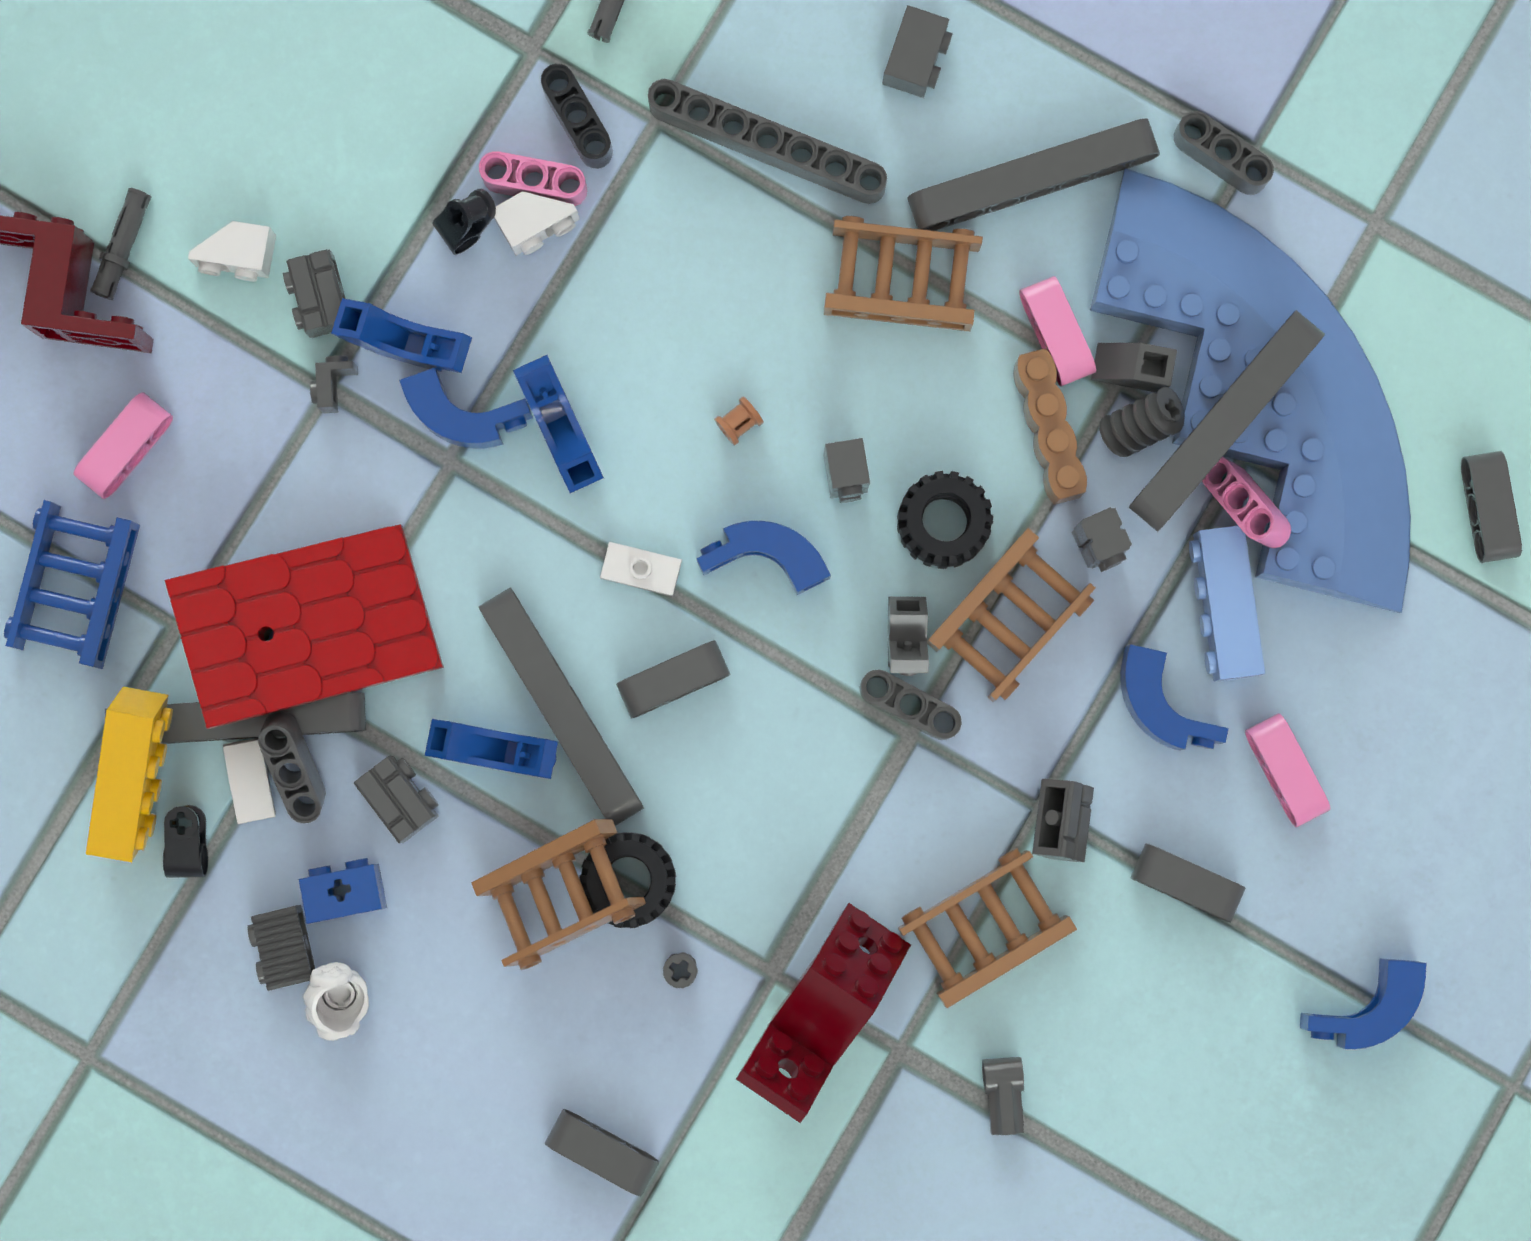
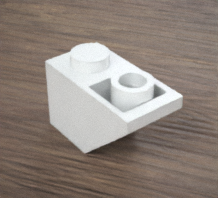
M524 191L495 206L496 214L494 219L516 256L522 252L524 255L535 252L543 246V240L553 234L559 237L575 228V222L580 220L574 204Z
M232 221L190 250L188 259L198 267V271L201 273L220 276L221 271L235 273V278L255 282L257 281V276L269 278L276 234L268 226Z

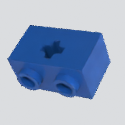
M368 858L345 862L346 870L331 872L330 865L308 869L309 877L298 879L306 923L310 924L387 908L379 864L369 865ZM340 880L343 885H350L351 892L345 894V900H343L342 895H335L334 888L340 886Z

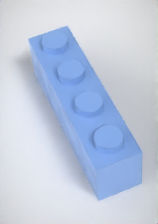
M1238 525L1199 530L1193 534L1194 540L1189 541V553L1192 563L1197 562L1199 577L1194 579V588L1197 600L1202 599L1204 614L1200 615L1199 623L1202 636L1208 637L1209 651L1205 652L1207 673L1213 674L1214 682L1265 674L1246 534Z

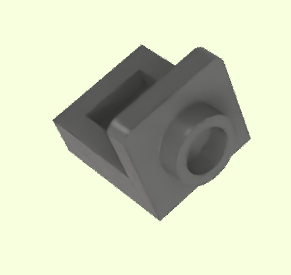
M330 356L325 358L326 362L315 363L316 381H311L310 395L312 403L317 404V408L322 413H338L337 376L358 375V366L353 361H348L346 356Z

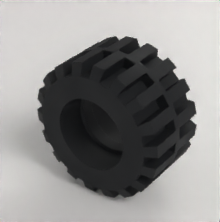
M937 471L934 475L923 476L908 489L898 510L897 531L902 538L901 543L903 547L908 548L911 552L910 556L915 560L917 558L923 561V565L928 567L934 565L938 566V569H947L950 566L955 568L973 559L984 547L991 534V525L993 524V515H991L990 510L992 505L990 499H986L984 496L985 490L981 485L977 487L972 483L974 479L969 476L963 478L959 476V472L951 471L950 474H943V471ZM945 499L955 502L962 508L967 524L965 531L959 538L953 541H940L933 538L926 531L922 521L923 513L931 502Z
M638 833L615 834L605 839L607 845L604 848L611 865L621 858H636L648 868L651 883L648 892L644 896L646 904L634 910L635 916L618 924H614L612 920L608 924L618 928H636L655 920L668 907L675 892L676 872L670 855L657 841ZM589 853L581 866L582 872L579 875V879L592 912L595 914L611 905Z

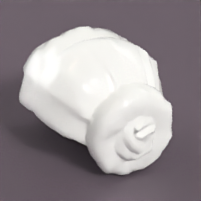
M328 963L312 970L310 983L303 995L307 1020L317 1028L319 1037L324 1040L334 1041L354 1035L360 1027L359 1022L367 1014L369 1007L366 982L358 972L351 970L344 963Z

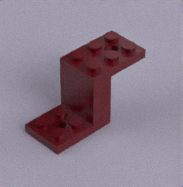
M14 212L13 217L0 215V245L33 249L21 325L42 339L152 353L154 339L143 331L142 326L134 324V319L123 316H111V321L99 320L96 314L84 311L94 242L84 234V230L77 228L74 225V221L61 217H51V222L39 221L37 216L24 212Z
M848 903L815 958L776 1010L736 1080L801 1123L808 1114L833 1066L876 1011L911 944L869 917L867 913ZM859 946L867 949L870 954L864 952ZM779 1068L786 1070L791 1078L784 1076L779 1071Z

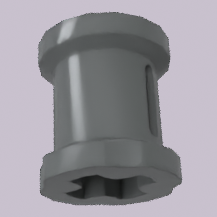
M685 952L671 955L663 967V976L666 982L675 988L690 986L698 973L696 960ZM684 960L689 964L687 971L691 975L689 978L682 976L677 980L673 977L675 970L670 966L673 962L680 964Z

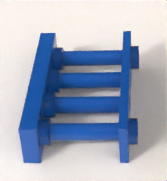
M44 500L42 508L36 510L33 518V529L36 531L14 615L8 618L5 625L4 637L7 639L5 646L24 650L27 639L77 651V655L80 656L79 664L103 669L140 525L131 520L117 517L115 525L107 528L59 516L61 506ZM59 531L105 542L106 547H109L105 562L101 561L100 564L50 553L54 532ZM45 567L95 578L96 582L99 583L96 598L93 597L91 600L40 589ZM38 603L86 615L87 619L90 620L87 633L79 637L30 625L35 604Z

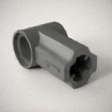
M1021 1057L983 1059V1084L985 1094H988L991 1135L1024 1133L1021 1092L1024 1091V1073Z

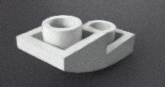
M258 738L223 744L237 823L242 824L275 817L276 811L268 779V768L260 750Z

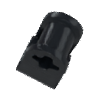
M477 189L463 200L453 199L449 201L443 211L433 220V226L453 255L466 251L480 239L481 233L495 217V203L487 191Z
M193 805L175 807L167 813L164 820L165 848L163 852V870L165 877H205L208 871L205 814L200 808ZM184 817L188 820L191 819L192 827L185 828V826H179V819Z

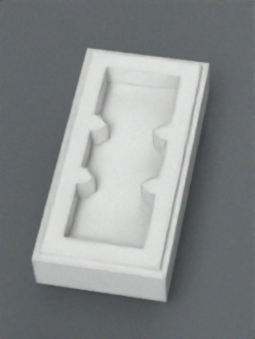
M609 542L600 578L673 597L682 559Z

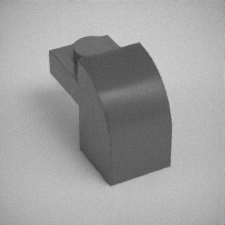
M888 597V667H890V673H899L905 676L928 673V611L926 597Z

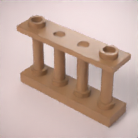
M844 216L842 220H834L833 236H841L844 239L838 289L834 290V294L826 293L824 315L970 332L973 326L975 310L966 309L967 305L963 303L969 251H980L983 237L974 236L975 232L968 229H953L952 233L868 224L864 223L863 218L856 216ZM858 238L881 241L875 293H872L870 298L856 296V292L853 291ZM895 243L917 245L912 297L908 298L907 302L894 301L893 296L889 295ZM932 247L954 249L949 301L945 302L944 306L929 305L930 300L926 299Z
M1029 528L927 640V644L936 652L942 646L948 650L952 648L996 687L988 696L992 702L997 700L999 696L1006 700L1020 685L1015 678L1073 613L1080 617L1094 601L1089 595L1095 590V586L1089 583L1079 592L1036 554L1038 550L1033 544L1039 537ZM1017 562L1022 567L1027 565L1070 603L1056 620L1011 581L1013 577L1008 572ZM992 590L998 595L1003 593L1045 631L1031 648L986 609L988 605L983 600ZM967 618L973 623L977 620L1021 659L1006 676L961 637L964 633L958 628Z
M594 819L471 882L476 896L492 895L493 900H498L518 951L501 960L504 967L519 965L520 970L531 968L542 962L541 955L612 920L614 924L629 920L635 916V909L646 904L644 897L624 898L604 848L607 845L605 839L618 833L612 819ZM584 850L586 853H590L611 905L595 914L592 912L573 864L576 861L574 855ZM552 866L555 869L559 868L579 922L564 929L561 928L542 879L545 876L544 870ZM522 881L523 884H528L548 934V937L532 945L512 896L514 892L513 886Z
M1018 848L1008 852L998 859L1001 866L923 912L921 907H918L901 918L904 922L903 925L898 927L901 935L904 936L913 930L943 981L940 984L943 989L937 992V995L946 1008H949L1077 930L1070 916L1064 915L1059 918L1057 913L1053 914L1025 869L1023 863L1033 858L1030 851L1026 850L1020 853ZM1008 872L1013 876L1040 921L1037 924L1040 930L1028 938L1025 933L1021 934L990 884ZM977 891L1008 941L1005 944L1008 950L997 957L992 952L988 954L958 904ZM946 911L975 960L973 963L975 970L962 977L960 972L956 973L926 924L927 921Z

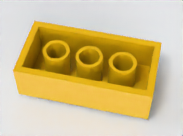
M123 686L107 708L86 847L87 855L132 863L138 851L145 850L148 837L153 836L156 815L151 814L153 802H157L162 786V780L156 779L159 766L163 767L167 753V744H162L161 742L164 731H168L170 728L173 709L167 708L169 695Z

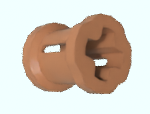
M744 396L739 399L740 404L725 416H717L714 419L720 430L733 445L739 443L738 438L755 424L760 426L764 423L759 413Z

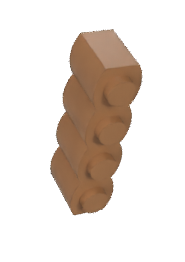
M1045 348L1019 355L1014 365V381L1019 393L1025 398L1023 412L1028 427L1035 434L1033 439L1035 456L1039 464L1045 469L1043 474L1045 492L1054 505L1079 499L1086 492L1087 476L1082 463L1076 457L1077 441L1074 431L1065 420L1067 406L1064 395L1058 386L1055 385L1057 378L1055 362Z

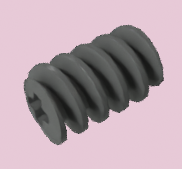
M1163 387L1157 393H1150L1145 399L1140 398L1134 404L1124 406L1123 410L1118 409L1112 412L1111 415L1102 417L1099 431L1104 443L1114 454L1120 457H1128L1147 446H1151L1170 435L1180 432L1185 421L1184 408L1177 394L1171 388Z

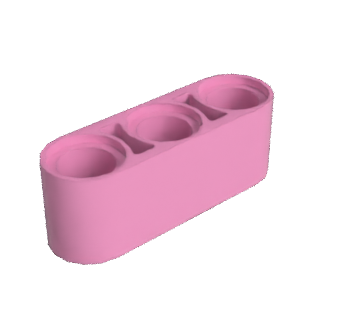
M499 151L485 154L479 163V172L485 186L495 193L515 196L524 191L574 204V206L581 204L587 196V184L583 172L572 165ZM496 165L504 166L507 169L505 175L500 179L488 177L489 170ZM532 172H538L543 175L542 181L536 186H528L524 183L525 177ZM568 179H574L580 183L578 189L572 193L563 192L560 186Z
M1053 276L1019 290L1022 305L1040 346L1051 354L1055 362L1057 371L1056 381L1058 384L1064 386L1096 373V365L1091 351L1057 278Z
M144 392L138 394L128 403L81 459L74 470V476L102 499L108 498L118 489L165 433L173 420V416Z
M1222 457L1202 480L1205 487L1249 538L1269 548H1278L1284 545L1291 534V525L1287 518L1245 469ZM1227 472V476H1226L1225 480H1224L1223 482H1221V481H1222V477H1223L1224 474ZM1249 496L1247 504L1242 507L1244 500ZM1270 522L1269 529L1264 533L1265 526Z
M1278 713L1245 730V735L1283 810L1296 828L1330 811V804L1292 730L1281 714Z

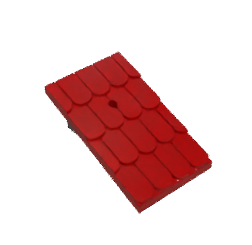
M401 524L164 580L207 729L444 668ZM274 631L273 638L269 640V635Z

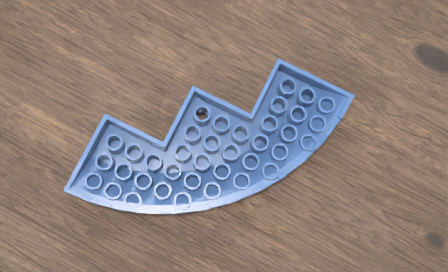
M1125 168L1090 311L1197 337L1182 399L1185 414L1184 426L1180 432L1174 434L1172 444L1181 445L1295 310L1325 333V336L1223 455L1280 470L1273 503L1289 521L1291 534L1288 541L1281 547L1269 548L1262 545L1255 578L1402 613L1410 561L1411 514L1406 468L1390 408L1378 377L1355 334L1317 284L1291 257L1257 229L1212 201L1170 182ZM1270 522L1267 524L1266 532L1270 527Z

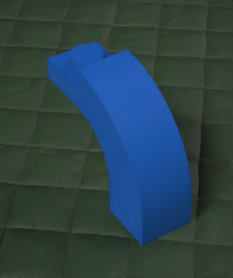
M344 298L341 300L331 334L374 353L426 369L435 367L439 372L447 370L462 373L472 341V337L464 333L418 324L390 314L371 303Z
M548 355L514 369L515 377L569 493L603 479L602 472Z
M435 367L399 380L409 406L423 425L437 437L457 446L484 449L503 445L499 430L505 428L507 433L517 431L526 427V421L533 418L525 398L482 413H471L459 409L449 401L440 375Z
M745 521L723 528L728 543L722 545L720 540L702 548L700 550L702 556L696 558L703 575L744 556L757 555L769 558L784 570L796 595L829 580L831 577L821 555L805 537L789 527L768 521Z
M1131 644L1125 647L1120 670L1123 699L1133 720L1148 736L1164 746L1179 751L1186 749L1188 737L1192 738L1191 745L1207 749H1214V744L1226 743L1229 728L1182 717L1167 703L1162 690V674L1167 652Z
M432 719L425 756L551 779L553 767L556 763L558 741Z
M1379 958L1377 990L1365 1008L1347 1016L1301 1013L1300 1028L1311 1031V1038L1334 1040V1033H1337V1047L1343 1049H1363L1385 1042L1400 1032L1418 1009L1425 988L1427 963Z

